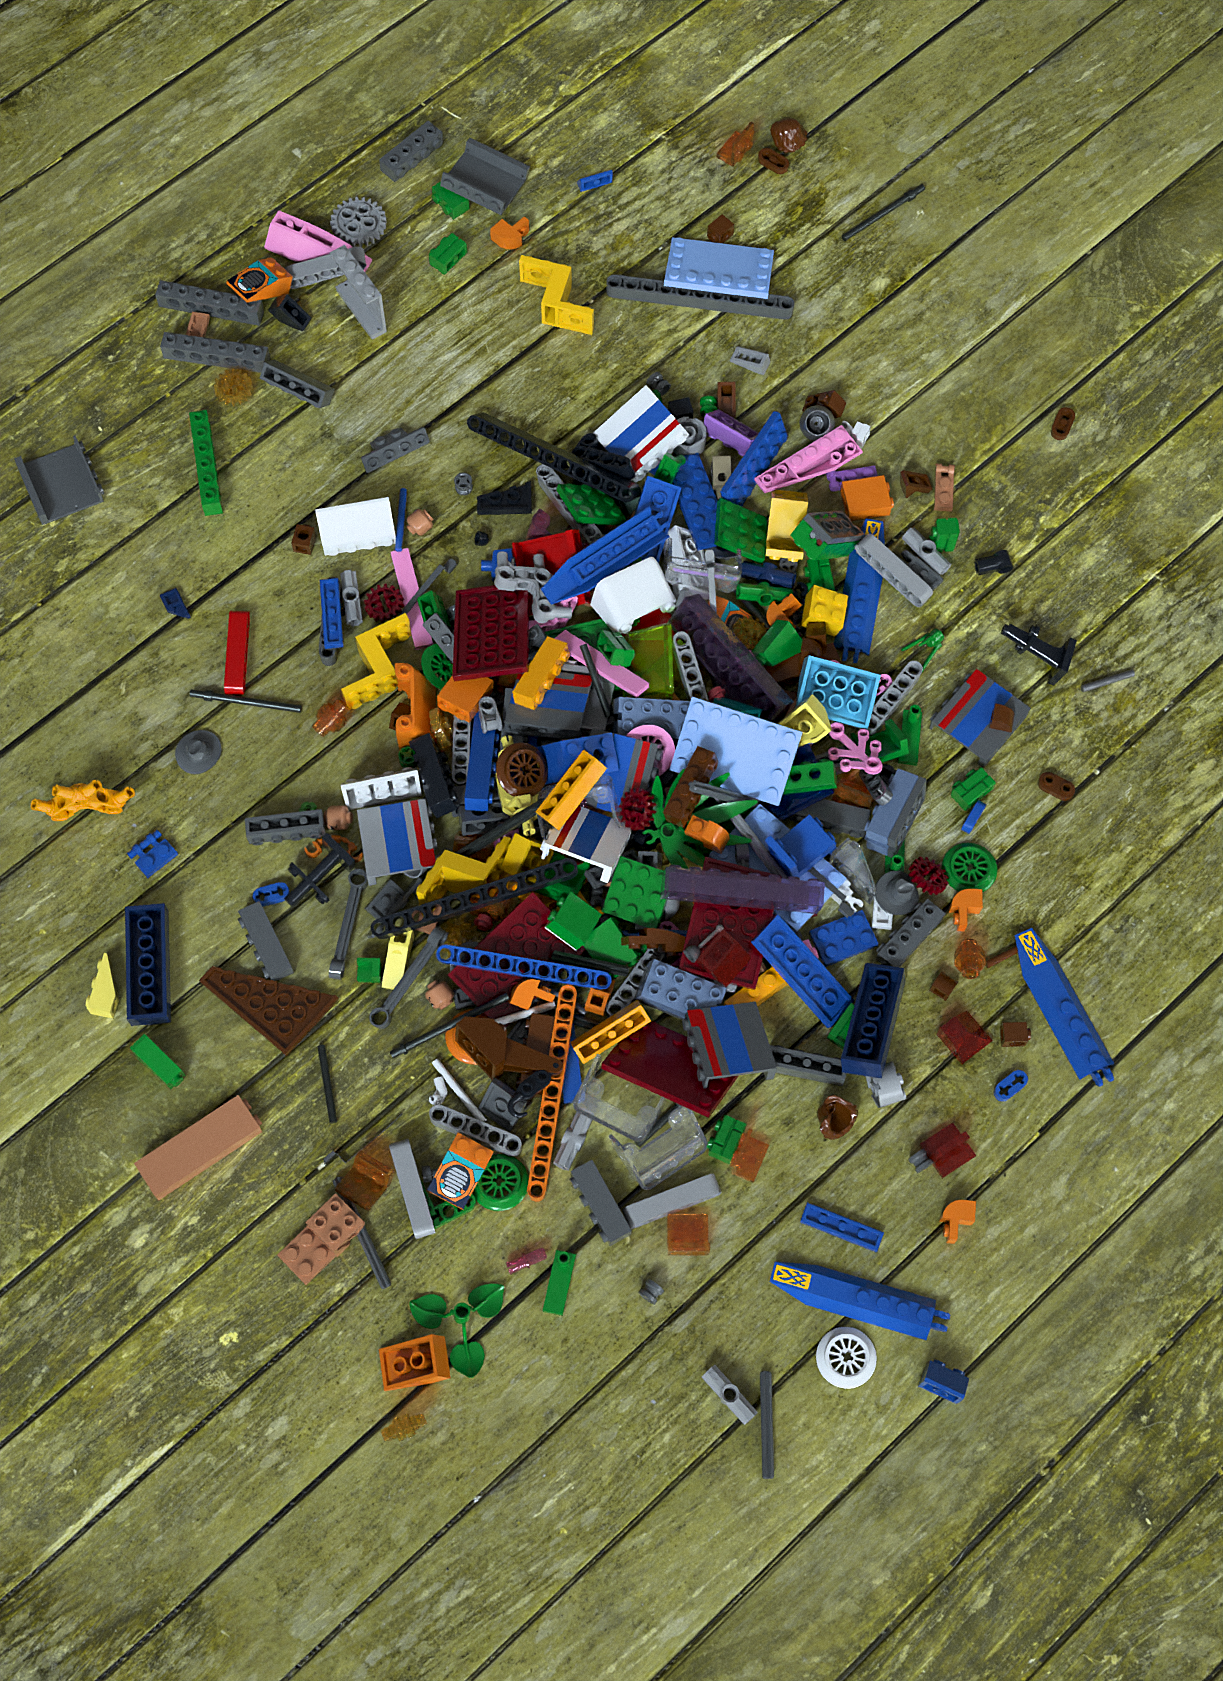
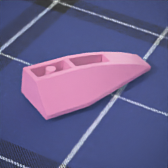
M278 211L270 223L264 247L266 250L295 262H303L328 255L343 245L348 249L353 246L319 227ZM365 255L366 267L363 269L364 272H366L372 262V259Z
M841 425L754 478V481L764 493L771 492L832 472L862 454L863 451Z

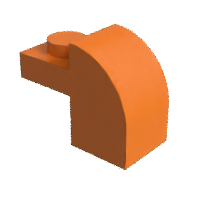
M523 217L511 226L501 219L490 229L491 240L504 249H516L522 246V237H525L529 232V220Z
M792 593L785 597L779 605L773 601L767 610L766 618L768 624L772 626L776 620L789 621L795 629L796 626L789 617L802 604Z
M694 815L684 831L685 835L703 842L704 847L719 854H722L730 839L729 833L723 827Z
M964 889L954 896L949 907V913H954L953 924L956 925L957 931H965L967 927V913L980 914L983 908L982 889Z
M598 976V985L604 986L606 978ZM611 979L610 986L603 990L590 988L585 1003V1011L601 1016L605 1015L615 980Z
M524 979L513 987L509 996L510 1000L507 1002L529 1010L534 996L553 1003L555 995L551 994V989L540 986L538 989L540 980Z
M956 1200L944 1209L939 1222L947 1223L944 1224L943 1229L946 1243L955 1244L958 1240V1224L972 1225L975 1222L976 1201Z

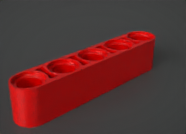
M229 611L224 677L225 694H245L250 628L249 611Z

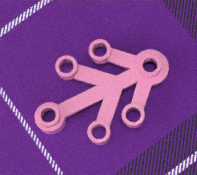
M839 722L831 724L832 730L829 732V735L835 740L839 739L849 750L836 747L830 748L828 750V758L830 760L847 757L859 758L862 761L842 759L840 761V769L843 772H848L851 768L864 769L866 773L871 775L881 772L883 765L878 758V753L881 751L880 741L873 740L870 742L871 755L869 757L865 754L866 741L869 740V731L867 729H860L858 731L859 742L857 746L844 734L843 724Z

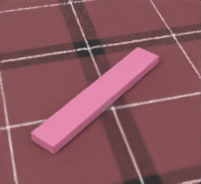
M408 548L402 549L401 552H390L405 606L419 590ZM416 602L407 613L410 622L415 650L433 645L431 635L423 627V618L418 602Z
M564 630L554 638L566 642L570 656L586 666L580 646L587 643L567 630ZM587 644L599 675L635 698L649 688L647 681L623 666L611 665L600 651Z

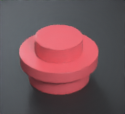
M720 686L711 689L708 692L709 701L713 702L714 698L725 697V689H722Z
M479 914L474 919V924L479 930L487 931V929H492L493 919L488 915Z

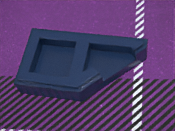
M177 588L160 594V598L168 613L187 619L191 618Z

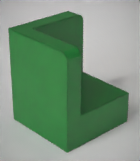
M357 958V981L381 983V959Z

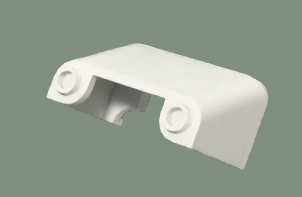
M649 557L602 579L595 587L590 605L612 632L626 634L632 629L635 619L658 608L663 613H670L675 609L677 600L659 563L654 557Z

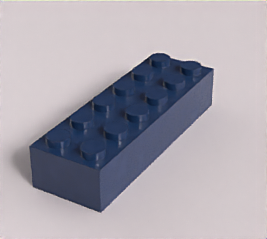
M165 903L126 906L127 1021L131 1026L171 1023L169 911Z
M865 963L841 1055L842 1073L882 1079L905 986V968Z

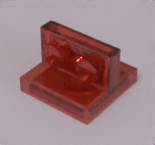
M954 1123L946 1126L919 1145L921 1149L927 1151L928 1158L934 1161L932 1165L942 1179L976 1157V1154L967 1143L970 1136L966 1131L961 1134Z

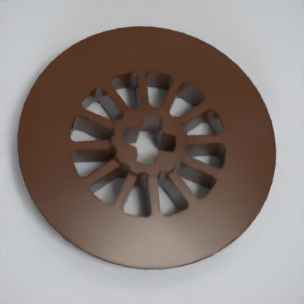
M519 742L509 745L502 751L497 760L496 774L501 787L511 796L530 794L533 797L543 789L548 777V767L543 754L536 747L528 743ZM524 767L527 772L523 773V771H520V768ZM510 772H515V775L511 777Z

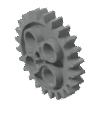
M356 197L355 201L349 198L348 203L343 200V206L338 204V210H333L334 215H331L332 221H330L332 232L346 243H352L353 247L356 244L362 247L363 243L368 246L369 241L374 244V238L380 240V235H384L387 223L385 211H382V206H378L377 202L372 204L371 199L365 201V197L361 200Z

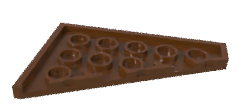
M214 966L199 980L204 987L285 1056L297 1046L339 1000L336 995L321 993L317 990H308L300 986L282 984L274 980H265L261 977L244 975Z

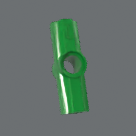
M761 582L757 585L739 583L736 587V599L758 601L761 606H769L773 601L776 604H780L785 597H788L791 593L793 594L792 589L771 587L767 582Z

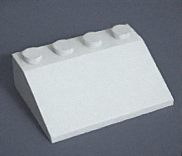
M389 497L315 510L325 556H334L343 552L351 553L356 550L372 549L378 546H390L396 542Z
M411 767L397 772L387 771L377 776L368 775L357 780L348 779L341 783L344 801L349 810L422 796L417 768Z

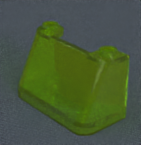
M663 623L626 633V636L623 637L635 651V657L627 669L649 683V688L637 698L673 700L672 624ZM623 690V697L635 698Z

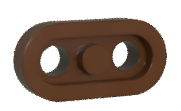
M763 148L759 151L758 162L776 174H784L788 171L789 161L786 157L770 148Z
M1064 407L1058 411L1051 428V436L1054 439L1064 440L1067 438L1075 419V412L1071 408Z
M1051 772L1043 773L1038 780V786L1042 791L1062 801L1070 800L1075 793V786L1071 782ZM1046 779H1050L1052 782L1048 783ZM1063 787L1068 788L1069 791H1064Z

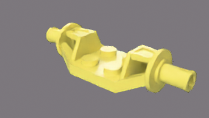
M508 735L509 741H507L506 736L501 738L503 750L509 745L514 744L512 736ZM522 767V771L526 773L527 770H525L524 767ZM497 774L495 775L502 811L510 817L540 800L539 793L533 797L530 794L511 796L501 787ZM538 814L522 824L525 836H529L528 831H530V836L536 833L533 821L538 818Z

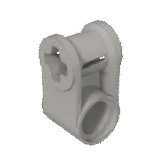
M492 697L481 698L479 700V718L483 734L497 729L502 731V721L495 700Z

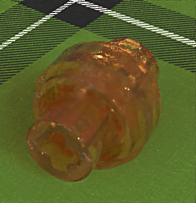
M339 698L333 704L327 702L317 710V720L312 727L323 737L330 731L332 733L339 732L346 725L347 719L345 715L350 711V708Z
M969 938L961 942L954 953L955 967L966 979H975L979 976L980 971L986 965V953L976 940Z

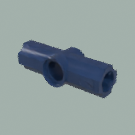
M743 561L740 566L739 576L741 578L755 580L758 583L767 582L771 586L774 584L792 588L795 585V571L780 569L772 563L765 562L761 565Z

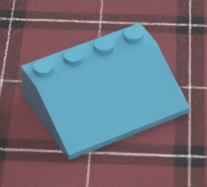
M809 655L803 661L795 708L813 694L825 707L829 720L868 730L881 675Z

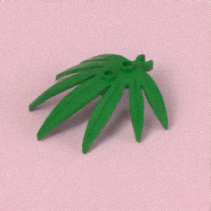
M682 769L668 791L664 808L661 781L659 776L655 777L651 796H654L652 803H656V806L653 807L656 813L652 814V817L654 818L657 830L648 829L643 831L642 834L649 833L651 835V840L646 841V844H652L659 838L662 849L670 864L682 877L692 882L693 879L689 868L677 851L689 861L703 867L705 856L685 845L684 841L703 845V842L685 835L684 831L689 821L685 828L667 822L663 814L670 797L685 769ZM725 773L711 780L709 784L720 787L730 776V773ZM701 795V799L695 808L708 799L709 796ZM745 800L719 804L694 812L692 816L694 815L709 822L710 820L719 824L746 811L757 804L758 801ZM729 834L730 839L726 846L750 843L752 840Z

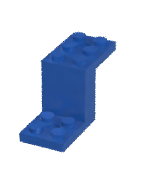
M612 733L564 740L536 747L543 754L547 762L548 777L545 785L559 782L583 750L592 756L594 750L599 751L600 758L598 761L607 768L604 773L619 771ZM510 772L511 777L515 775V772Z
M810 814L782 838L774 840L770 835L765 839L768 852L793 882L826 855L831 861L838 856L836 839L829 831H824L823 824L817 817L812 818Z

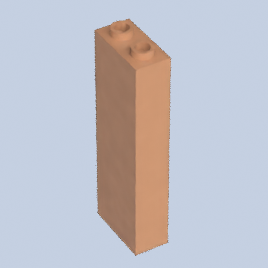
M237 1095L134 1163L158 1201L262 1133L259 1127L262 1125V1122L256 1114L254 1116L251 1115L249 1110L252 1107L246 1098L242 1100Z

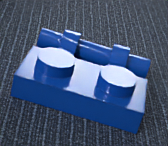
M158 830L146 835V839L138 845H133L132 849L127 853L130 859L136 855L140 857L134 863L147 878L178 855L177 851L166 839L160 843L157 842V839L162 836ZM151 844L154 848L145 854L143 850Z

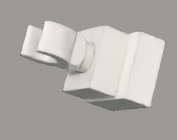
M843 421L842 426L846 428L845 430L851 435L857 445L863 448L870 435L871 426L857 421L853 428L847 421Z
M846 879L838 890L847 896L844 903L847 902L849 907L856 912L857 910L853 905L858 904L862 907L863 902L852 897L853 891L849 888L851 883ZM835 894L831 896L834 901L839 905L841 904L842 900Z

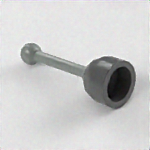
M717 925L716 930L698 946H688L683 951L685 956L693 963L697 961L701 955L700 949L718 932L724 930L723 925Z

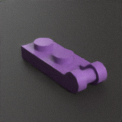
M875 466L826 473L827 480L830 481L829 488L832 492L840 491L842 481L878 476Z

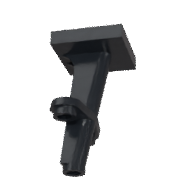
M1004 624L1001 634L1016 643L1014 649L1017 650V653L1021 655L1027 650L1052 666L1047 681L1048 684L1054 686L1068 672L1077 642L1076 639L1070 637L1061 647L1057 648L1037 638L1040 631V626L1037 624L1035 626L1031 625L1028 633L1012 624Z
M328 833L322 837V846L329 854L307 876L293 862L289 864L290 867L287 870L294 877L298 875L303 879L284 898L291 907L296 905L311 889L315 891V898L322 905L330 901L329 898L316 884L339 863L349 873L355 868V860Z

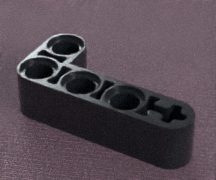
M593 433L584 435L572 450V454L623 478L631 480L635 476L630 459L622 455L602 451L598 439Z

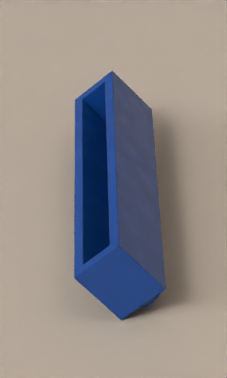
M479 711L474 716L465 790V810L488 811L489 804L493 803V792H490V790L494 789L495 777H492V774H496V762H494V759L498 758V748H495V744L499 745L500 734L497 733V730L487 731V733L483 734Z

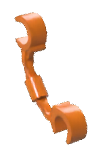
M331 835L337 843L342 841L348 844L346 852L350 856L352 852L357 850V846L347 838L340 835ZM322 839L312 842L314 847L317 848L314 853H310L306 847L304 848L309 858H316L322 853L320 848L322 846ZM360 853L359 856L352 858L355 860V862H359L363 858V853Z

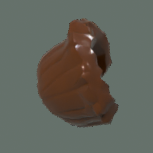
M784 117L771 125V135L779 151H784V153L795 152V150L800 149L806 144L807 131L796 119Z
M833 1094L827 1096L817 1110V1118L821 1124L820 1131L823 1137L830 1140L839 1139L849 1132L858 1117L856 1105Z

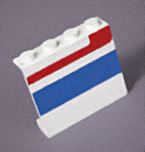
M647 385L593 432L608 452L630 459L635 471V476L632 479L635 483L642 480L651 469L657 467L664 454H671L673 449L682 444L689 436L687 431Z
M578 806L560 830L553 826L552 829H549L540 849L543 851L541 859H545L548 856L550 849L604 868L601 881L608 883L629 841L632 830L625 827L624 822Z

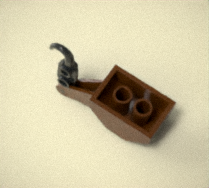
M465 1016L456 1023L455 1041L491 1080L502 1077L504 1071L532 1074L519 1084L514 1096L510 1098L507 1104L508 1112L513 1117L523 1118L527 1116L528 1112H516L514 1109L515 1104L533 1098L551 1082V1076L561 1074L563 1063L559 1059L550 1057L507 1038V1030L504 1025L498 1024L494 1019Z

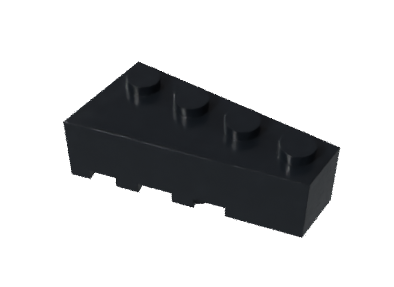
M430 733L409 741L410 748L415 752L413 758L420 770L418 774L424 785L423 790L436 818H439L457 810L456 801H458V797L453 790L455 784L449 775L452 772L448 763H446L448 756L445 750L441 751Z

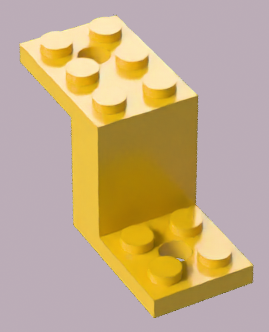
M521 255L519 260L520 282L546 287L541 302L542 323L592 335L594 331V309L567 302L572 288V267L548 260L536 259L532 256Z
M786 490L771 491L766 537V556H769V559L780 560V557L788 558L787 560L792 562H798L799 559L803 560V548L797 546L790 535L807 515V493Z
M406 613L355 637L358 653L370 675L341 689L344 704L348 711L359 708L365 702L374 701L384 693H391L398 687L395 669L384 650L412 636L409 618Z
M504 836L501 842L496 844L495 851L487 858L486 863L444 850L442 855L436 859L433 868L427 872L423 883L417 887L416 894L419 905L443 898L447 890L459 893L506 878L508 873L500 869L511 844V838ZM491 889L489 896L493 897L498 889ZM475 894L471 896V899L479 901L480 896Z

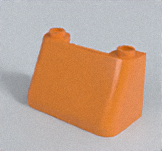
M395 663L398 691L403 690L407 694L408 699H411V714L401 715L396 720V736L399 751L403 747H410L409 741L427 733H430L437 743L435 686L429 682L423 673L408 663Z

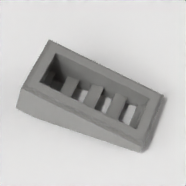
M737 346L730 358V362L764 375L770 364L769 354Z

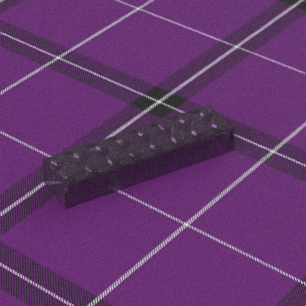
M700 594L685 597L667 624L675 633L683 631L689 635L697 659L734 701L762 709L761 719L777 723L794 701Z
M669 865V867L665 868L662 875L660 899L817 914L824 906L825 883L813 878L804 881L800 880L799 877L784 879L780 878L779 875L764 877L760 876L759 873L744 875L739 871L724 873L720 869L704 871L700 867L684 869L680 865Z

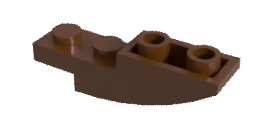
M644 928L639 930V936L622 937L621 946H628L629 949H640V945H647V949H658V953H665V957L677 956V953H682L686 937L668 930Z

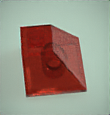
M968 1011L953 1017L940 1027L936 1034L961 1064H964L993 1041Z

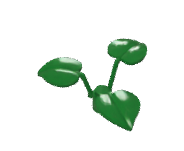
M502 1284L478 1286L468 1296V1303L471 1306H468L466 1303H458L454 1310L451 1309L447 1314H444L447 1309L446 1303L438 1295L429 1294L411 1300L409 1303L411 1313L416 1322L424 1328H438L442 1323V1318H448L453 1315L457 1323L462 1324L464 1345L459 1344L452 1349L450 1362L457 1372L468 1378L475 1377L483 1366L485 1354L480 1343L471 1342L468 1344L466 1323L470 1319V1311L475 1312L477 1310L479 1316L483 1318L496 1316L503 1305L504 1286Z

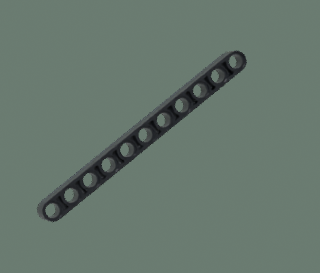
M481 412L471 415L467 419V425L470 430L622 502L633 501L641 495V488L638 484L491 415Z
M571 858L546 864L376 919L371 923V932L378 939L393 937L573 879L578 874V866L575 860ZM568 864L574 866V870L570 873L564 871V867ZM549 870L555 872V876L552 879L545 877L546 872ZM529 877H536L535 884L528 885L526 883ZM514 882L518 884L516 890H508V885L510 883ZM496 888L499 890L497 896H489L491 889ZM475 894L480 896L477 903L470 902L471 896ZM458 900L461 902V906L458 909L451 908L454 901ZM435 907H442V912L439 915H433ZM416 913H423V918L420 921H414V915ZM398 919H404L402 927H395V922ZM379 925H385L383 933H376Z

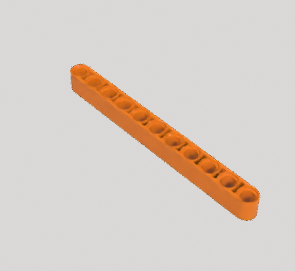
M572 985L562 986L558 996L549 1056L559 1059L563 1063V1069L559 1076H551L550 1084L543 1089L527 1187L529 1198L535 1202L542 1201L547 1192L577 1003V991ZM566 992H571L573 994V997L571 999H565L563 997V994ZM563 1011H568L570 1013V1016L568 1018H562L560 1017V1013ZM565 1030L567 1035L560 1038L557 1036V1032ZM557 1049L564 1051V1055L561 1057H556L553 1053ZM550 1088H556L558 1093L555 1096H550L547 1094V1091ZM548 1107L555 1110V1113L551 1116L544 1114V1110ZM544 1127H549L552 1129L550 1135L545 1136L541 1134V1130ZM540 1147H547L549 1152L542 1156L538 1154V1149ZM537 1167H544L546 1170L541 1176L536 1175L534 1171ZM534 1187L542 1188L543 1191L538 1196L531 1193Z

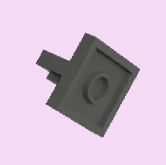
M495 1078L491 1081L478 1107L479 1111L509 1132L514 1129L519 1119L513 1117L507 1108L508 1101L514 1096L516 1091ZM529 1100L520 1101L515 1104L514 1109L518 1113L526 1112L532 1102Z

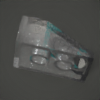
M847 838L832 852L829 863L851 883L850 887L870 905L875 897L877 887L860 845L856 841Z

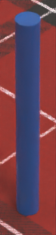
M401 488L399 494L395 551L401 552L403 546L407 489Z

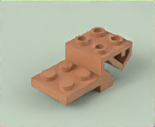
M336 1193L305 1222L307 1226L277 1255L305 1285L335 1257H338L350 1245V1240L357 1236L365 1225L364 1221Z

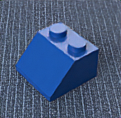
M930 1360L925 1367L918 1387L958 1404L965 1397L969 1378L961 1370L955 1368L950 1370L945 1367V1363L939 1360Z

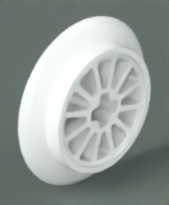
M839 1327L829 1331L821 1339L817 1347L816 1361L819 1371L828 1382L840 1388H855L864 1384L872 1376L876 1367L877 1356L873 1343L863 1332L851 1327ZM843 1339H848L847 1348L844 1345ZM851 1340L857 1343L853 1349H850ZM840 1341L842 1349H840L835 1344V1342ZM860 1345L862 1351L854 1352L856 1347ZM831 1347H834L839 1353L831 1352ZM851 1353L850 1358H852V1361L844 1362V1357L841 1354ZM864 1354V1359L858 1358L856 1355ZM829 1355L837 1356L838 1358L829 1360ZM855 1361L863 1362V1367H860ZM840 1362L835 1369L831 1365V1363ZM841 1365L844 1366L842 1374L837 1372ZM852 1365L859 1370L857 1373H854ZM847 1366L849 1367L851 1375L845 1374Z

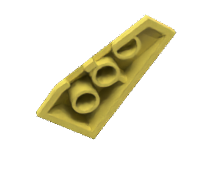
M813 694L777 723L803 732L798 748L808 743L818 742L832 730L825 707Z

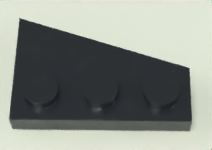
M531 481L526 482L525 485L516 487V485L509 487V490L500 492L497 490L477 496V515L532 514Z

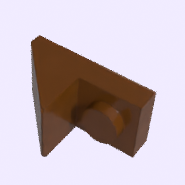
M735 381L717 382V409L736 418Z
M905 470L900 472V485L905 498H908L914 492L928 494L933 490L927 474Z

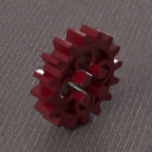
M385 583L381 588L378 584L376 590L371 588V594L366 593L367 599L364 600V608L368 612L369 618L373 617L375 622L380 619L381 623H384L386 619L390 621L392 617H397V613H402L401 607L405 606L404 598L399 589L395 590L394 585L388 588ZM381 594H383L385 603L389 610L387 613L384 610L383 603L380 598Z
M631 788L630 792H625V798L621 797L623 803L618 805V807L622 808V811L618 814L623 816L621 822L625 823V827L631 830H644L645 826H650L649 820L654 821L652 814L656 813V810H653L656 803H652L654 796L649 795L650 791L643 788ZM630 806L645 808V812L630 810Z
M920 856L910 864L911 866L908 869L911 871L909 876L913 877L911 881L916 882V887H921L923 893L928 891L929 895L933 893L938 895L947 888L946 886L949 882L946 881L948 876L944 875L946 871L941 870V865H936L934 859L929 861L928 857L923 859ZM932 872L933 874L926 880L927 874Z

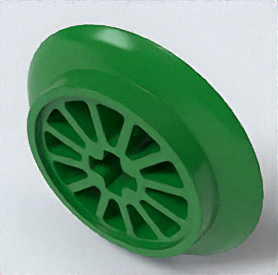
M438 644L427 647L421 657L423 673L431 684L442 690L452 677L453 664H451L450 659Z
M966 842L953 846L947 851L942 861V869L946 871L944 875L948 876L946 881L958 892L964 889H982V892H984L993 885L997 877L995 858L985 847L976 843ZM974 854L978 855L975 860L973 859ZM969 864L973 865L971 871L967 870ZM965 875H967V881L962 879Z
M494 1154L491 1156L472 1194L480 1205L489 1210L504 1211L518 1205L527 1193L528 1172L525 1166L515 1157L505 1154ZM498 1165H503L501 1172H498ZM495 1166L496 1173H493L490 1168ZM505 1167H509L510 1169L504 1173ZM486 1171H488L492 1175V1177L484 1174L486 1173ZM512 1172L516 1174L514 1176H509ZM498 1177H502V1180L505 1181L501 1182V1186H497V1183L494 1182L498 1180ZM482 1179L489 1180L488 1182L482 1183ZM517 1180L516 1183H512V1182H509V1181ZM490 1186L486 1191L483 1189V1187ZM507 1186L515 1188L513 1189V1191H511ZM493 1189H495L493 1196L489 1195V1193ZM503 1189H505L509 1194L504 1196ZM500 1190L501 1197H496L497 1192Z

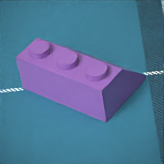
M719 409L707 413L704 417V425L708 436L713 439H719L728 448L736 449L737 453L741 456L745 455L759 434Z

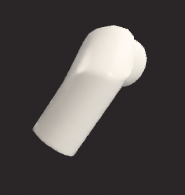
M443 1077L434 1079L436 1091L429 1097V1102L432 1105L442 1104L448 1095Z

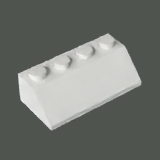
M675 525L669 529L667 535L670 537L665 540L663 547L673 594L677 600L680 591L687 590L696 601L709 599L707 564H705L704 550L697 551L688 529Z

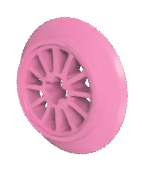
M642 725L634 728L626 735L627 737L642 740L643 736H646L647 742H649V736H653L651 743H655L659 739L660 742L657 744L662 745L664 752L662 759L658 761V776L669 769L675 753V745L667 731L655 725Z

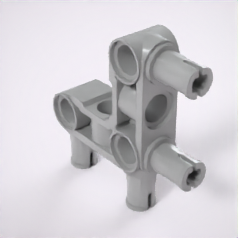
M504 551L497 553L494 584L498 589L507 591L528 590L533 595L532 612L534 619L538 623H546L555 618L571 619L572 607L551 605L541 590L553 576L545 568L544 555L536 554L533 556L534 567L509 566L508 553Z

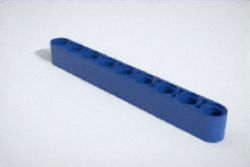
M442 945L436 951V959L443 964L596 990L606 989L611 984V976L607 972L452 945ZM441 949H448L450 951L449 959L444 960L440 957ZM460 953H468L470 956L469 962H461L459 959ZM485 955L489 958L490 963L488 966H482L479 963L480 956ZM501 959H506L509 962L508 969L503 970L499 967ZM521 962H525L529 966L526 973L519 971L518 966ZM544 965L547 967L548 974L546 976H541L538 973L539 966ZM559 969L567 971L568 976L565 980L558 977ZM579 972L586 974L587 980L585 983L578 981L577 975ZM599 975L606 978L604 986H600L597 983Z

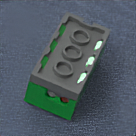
M842 510L807 513L790 536L794 539V543L807 552L808 558L816 561L848 557L855 549V546L865 537V534L851 522V519Z

